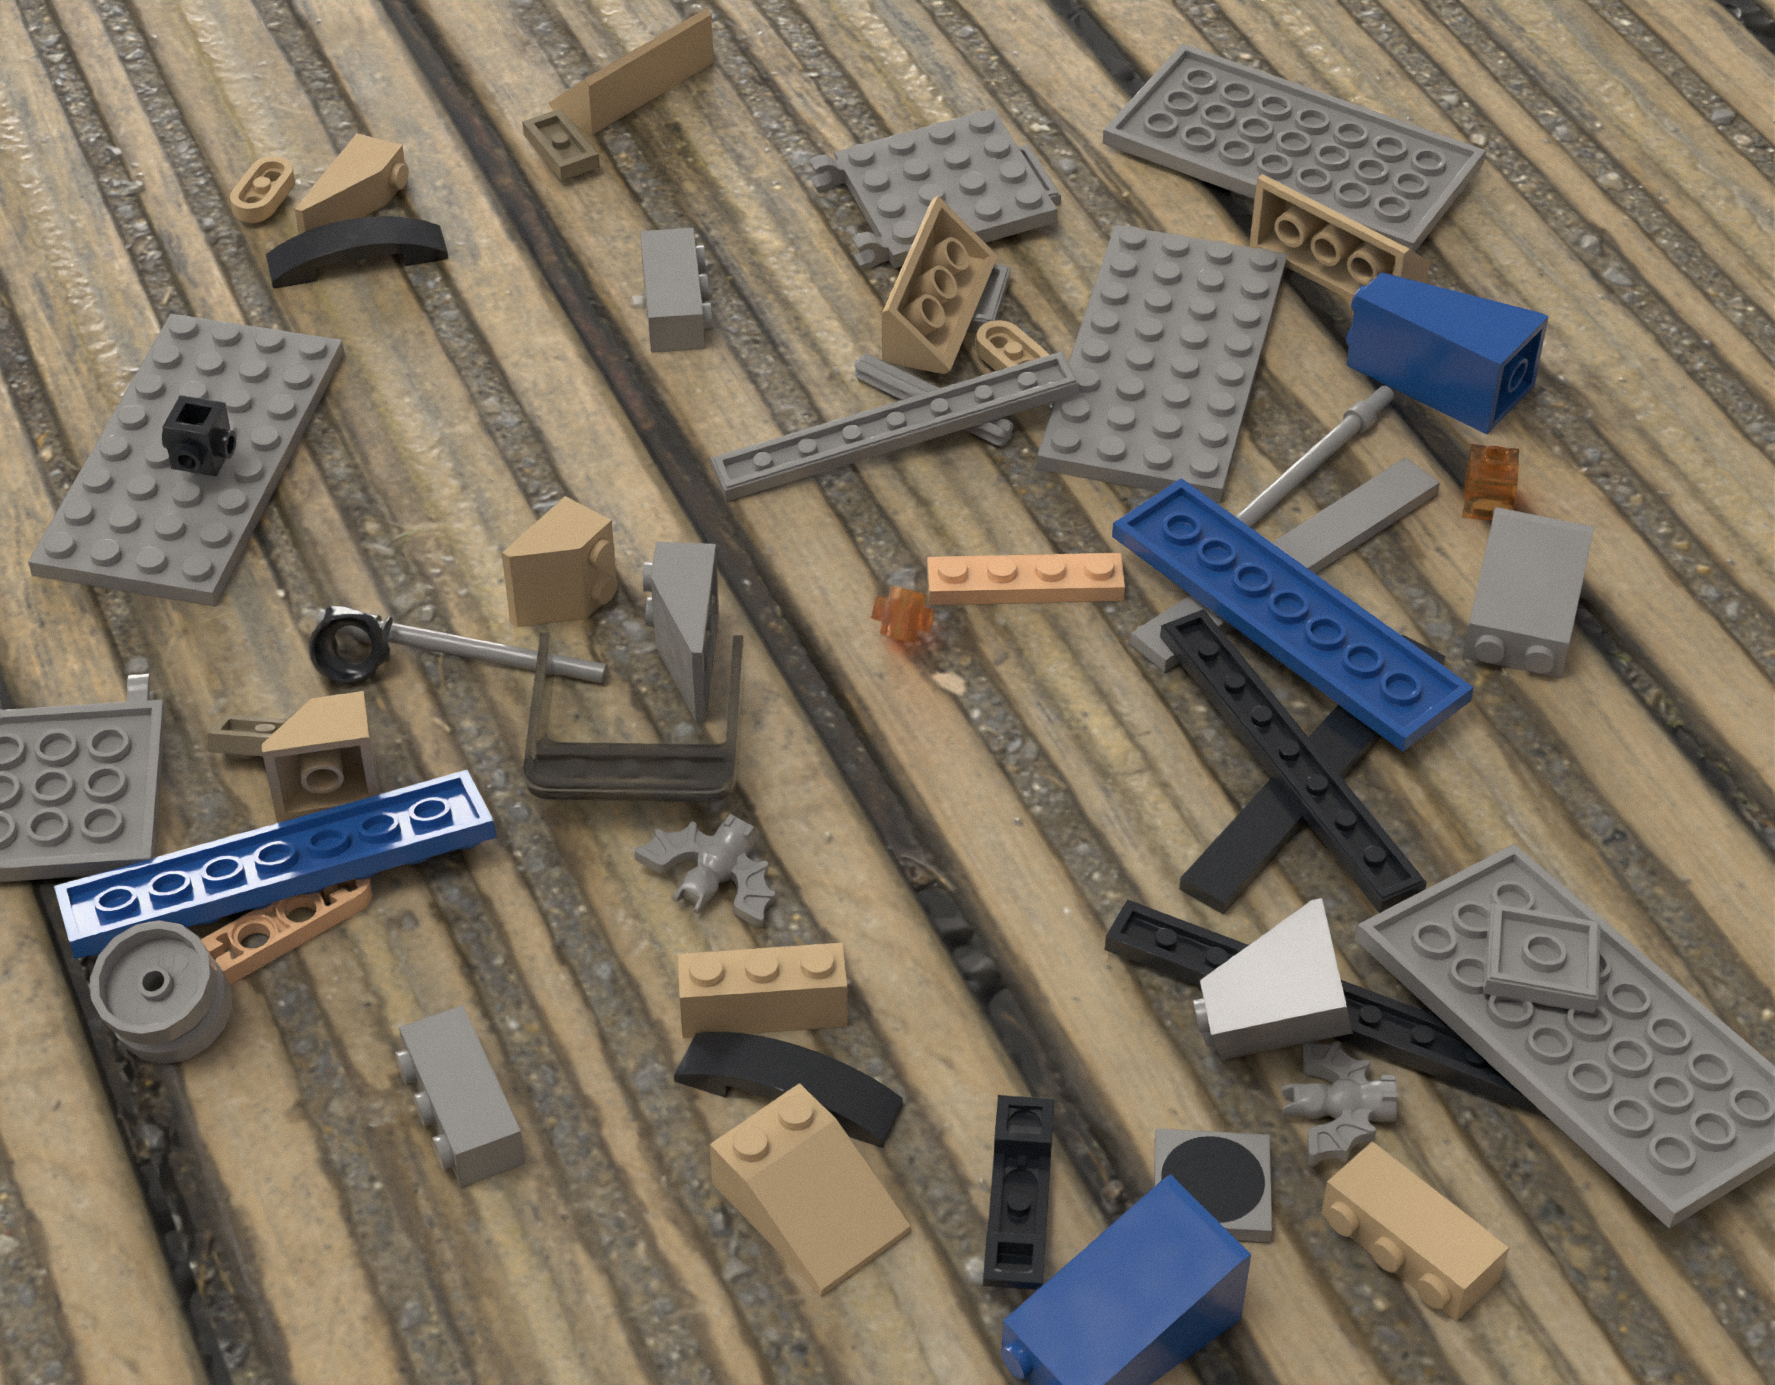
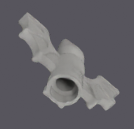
M732 814L724 820L713 836L700 832L696 823L692 821L688 827L679 832L670 833L656 829L654 838L648 844L635 848V860L657 873H664L674 865L686 860L697 861V867L687 873L683 880L684 882L673 896L674 902L685 899L694 904V912L696 914L700 913L708 900L715 896L719 889V883L729 880L734 881L737 887V894L733 905L735 916L755 927L762 928L764 926V912L769 905L775 902V892L769 889L764 880L765 875L768 873V862H756L747 857L758 842L754 826L747 824Z
M1339 1041L1331 1045L1315 1042L1302 1044L1303 1072L1309 1076L1326 1079L1333 1084L1330 1086L1326 1084H1287L1282 1086V1095L1293 1100L1292 1103L1283 1106V1115L1287 1117L1301 1116L1311 1120L1320 1119L1324 1116L1334 1118L1335 1120L1330 1123L1309 1128L1307 1137L1309 1165L1315 1166L1319 1161L1331 1158H1338L1343 1162H1347L1348 1155L1355 1145L1361 1142H1375L1376 1128L1369 1121L1396 1122L1397 1091L1395 1075H1381L1380 1079L1369 1082L1365 1077L1369 1075L1370 1061L1368 1059L1360 1061L1349 1057L1341 1048Z

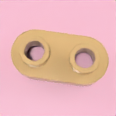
M268 156L255 161L230 194L233 215L237 219L251 224L261 223L271 217L295 185L292 163L280 156Z
M995 320L983 324L977 330L976 352L995 371L1049 355L1013 323Z

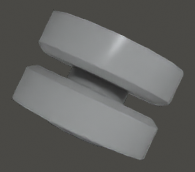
M158 920L137 924L115 936L98 955L90 976L91 1000L100 1017L114 1031L124 1047L144 1061L169 1064L189 1060L212 1045L225 1029L232 1010L231 985L213 956L210 955L199 936L177 923Z

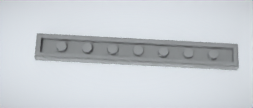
M1061 351L712 457V469L726 502L1077 395L1079 394V381Z
M1405 457L1272 543L1316 574L1436 496L1439 491L1440 482ZM1189 595L1131 633L1130 645L1162 671L1166 672L1180 662L1160 638L1161 625L1204 609L1223 633L1232 629L1233 626Z

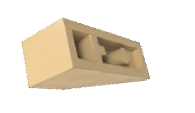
M356 133L294 209L298 234L330 223L362 218L386 206L398 190L404 188L408 180L409 169L405 164L403 145Z

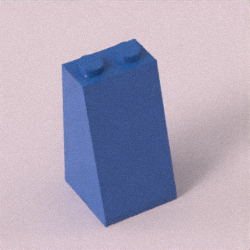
M1382 272L1367 286H1361L1352 299L1351 310L1354 311L1352 327L1346 337V344L1349 346L1346 366L1478 431L1488 434L1535 386L1549 316L1543 313Z
M1170 1174L1003 1320L1002 1360L1016 1378L1020 1380L1025 1378L1031 1385H1151L1241 1320L1251 1254Z

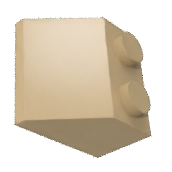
M565 496L502 552L511 624L522 627L587 619L602 604H607L613 598L617 591L618 582L616 579L615 546L611 519Z
M364 691L311 698L262 743V753L277 821L298 818L379 795L376 761Z

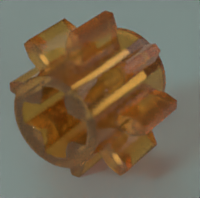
M891 586L888 598L876 595L871 619L882 622L879 634L910 643L916 642L918 631L930 634L935 610L924 607L927 594Z

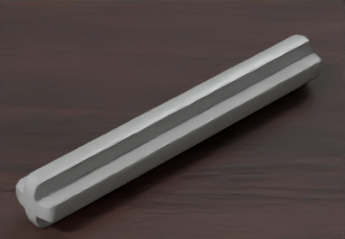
M868 353L862 354L854 364V376L857 379L901 400L940 388ZM1002 417L963 430L1000 447L1004 446L1011 439L1013 424Z

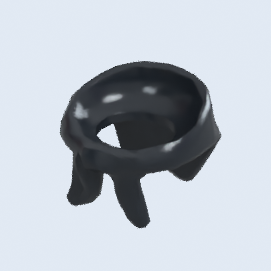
M344 606L327 607L324 618L312 632L309 640V656L314 668L321 675L333 681L350 684L369 679L380 665L390 659V647L387 637L392 627V617H387L382 627H380L373 616L362 611ZM344 626H355L366 632L372 645L370 656L358 663H352L340 657L336 651L338 644L335 638V633L338 629Z

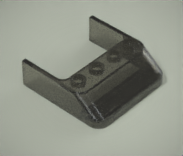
M540 632L523 765L525 785L532 795L547 800L714 802L727 797L732 792L739 774L745 685L743 635H733L726 741L721 744L711 745L581 743L551 740L547 734L555 676L551 634L550 632Z

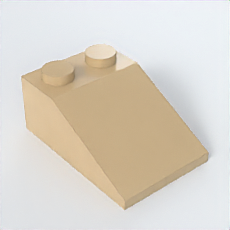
M800 1083L710 1144L712 1184L821 1297L911 1233V1225L837 1119Z

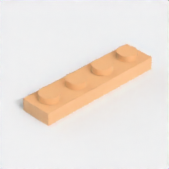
M1121 553L927 557L929 605L1124 601L1125 582Z

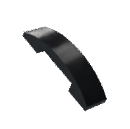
M376 216L338 221L303 232L268 252L266 259L272 286L275 289L316 282L315 267L402 253L405 266L446 260L448 259V252L440 225L414 218Z
M696 1033L674 1074V1082L724 1098L727 1097L731 1087L775 1100L800 1083L837 1119L848 1137L881 1148L884 1147L903 1105V1098L890 1088L841 1061L799 1045L746 1033Z
M998 1095L983 1286L1038 1290L1043 1286L1055 1099Z

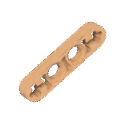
M370 878L352 879L328 886L315 894H300L273 902L266 908L247 913L202 938L201 941L221 967L231 985L363 910L372 899ZM342 885H346L350 889L356 887V889L351 892H348V890L345 888H338ZM321 896L324 897V900H325L326 904H327L328 902H330L331 905L325 906L324 901H323V899H322ZM301 907L311 908L316 911L312 918L304 922H294L287 918L289 913ZM254 933L265 934L269 937L268 941L258 948H246L241 945L245 937ZM231 948L235 959L231 958L229 951L225 953V950Z

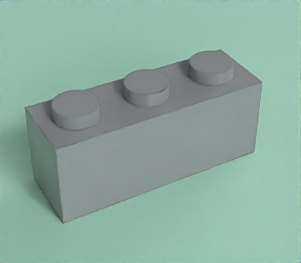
M694 228L640 231L651 352L705 349L704 330H712L713 327L711 303H702V301L709 300L707 273H698L706 272L704 245L695 246Z
M461 1005L399 1027L403 1050L395 1052L397 1066L404 1083L415 1082L419 1093L413 1094V1099L422 1125L425 1127L433 1124L437 1136L432 1137V1143L442 1170L452 1167L462 1188L526 1164L521 1130L464 1006Z

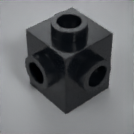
M180 395L162 426V445L168 451L171 469L217 477L226 458L230 459L233 456L236 447V434L230 428L226 403Z

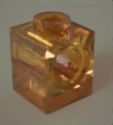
M1471 444L1463 484L1462 518L1492 521L1495 507L1508 510L1513 509L1518 485L1519 449Z

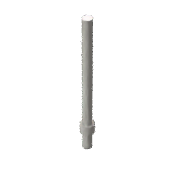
M1381 386L1365 401H1357L1343 414V421L1235 517L1251 528L1355 434H1363L1376 422L1377 414L1394 400L1393 391L1387 386Z
M321 609L318 614L317 626L324 618L326 611L324 609ZM366 613L373 616L380 627H382L384 621H382L380 615ZM392 623L389 636L387 637V641L390 643L604 684L608 674V665L604 663ZM344 626L337 630L339 633L353 635L355 641L371 644L369 636L361 628Z

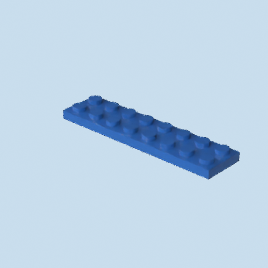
M1182 478L1113 522L1112 537L1402 752L1471 702L1473 686Z
M464 770L152 858L149 861L138 862L54 886L75 960L89 955L98 956L115 936L137 924L160 920L181 924L184 927L196 924L207 925L227 915L248 909L258 910L266 908L279 900L300 894H315L331 885L352 879H367L383 870L404 864H419L435 855L456 849H471L481 842L497 838L494 821L468 770Z

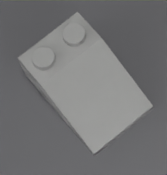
M656 542L653 562H645L643 569V591L652 592V597H647L646 626L654 627L656 648L695 722L706 723L719 620L716 544Z

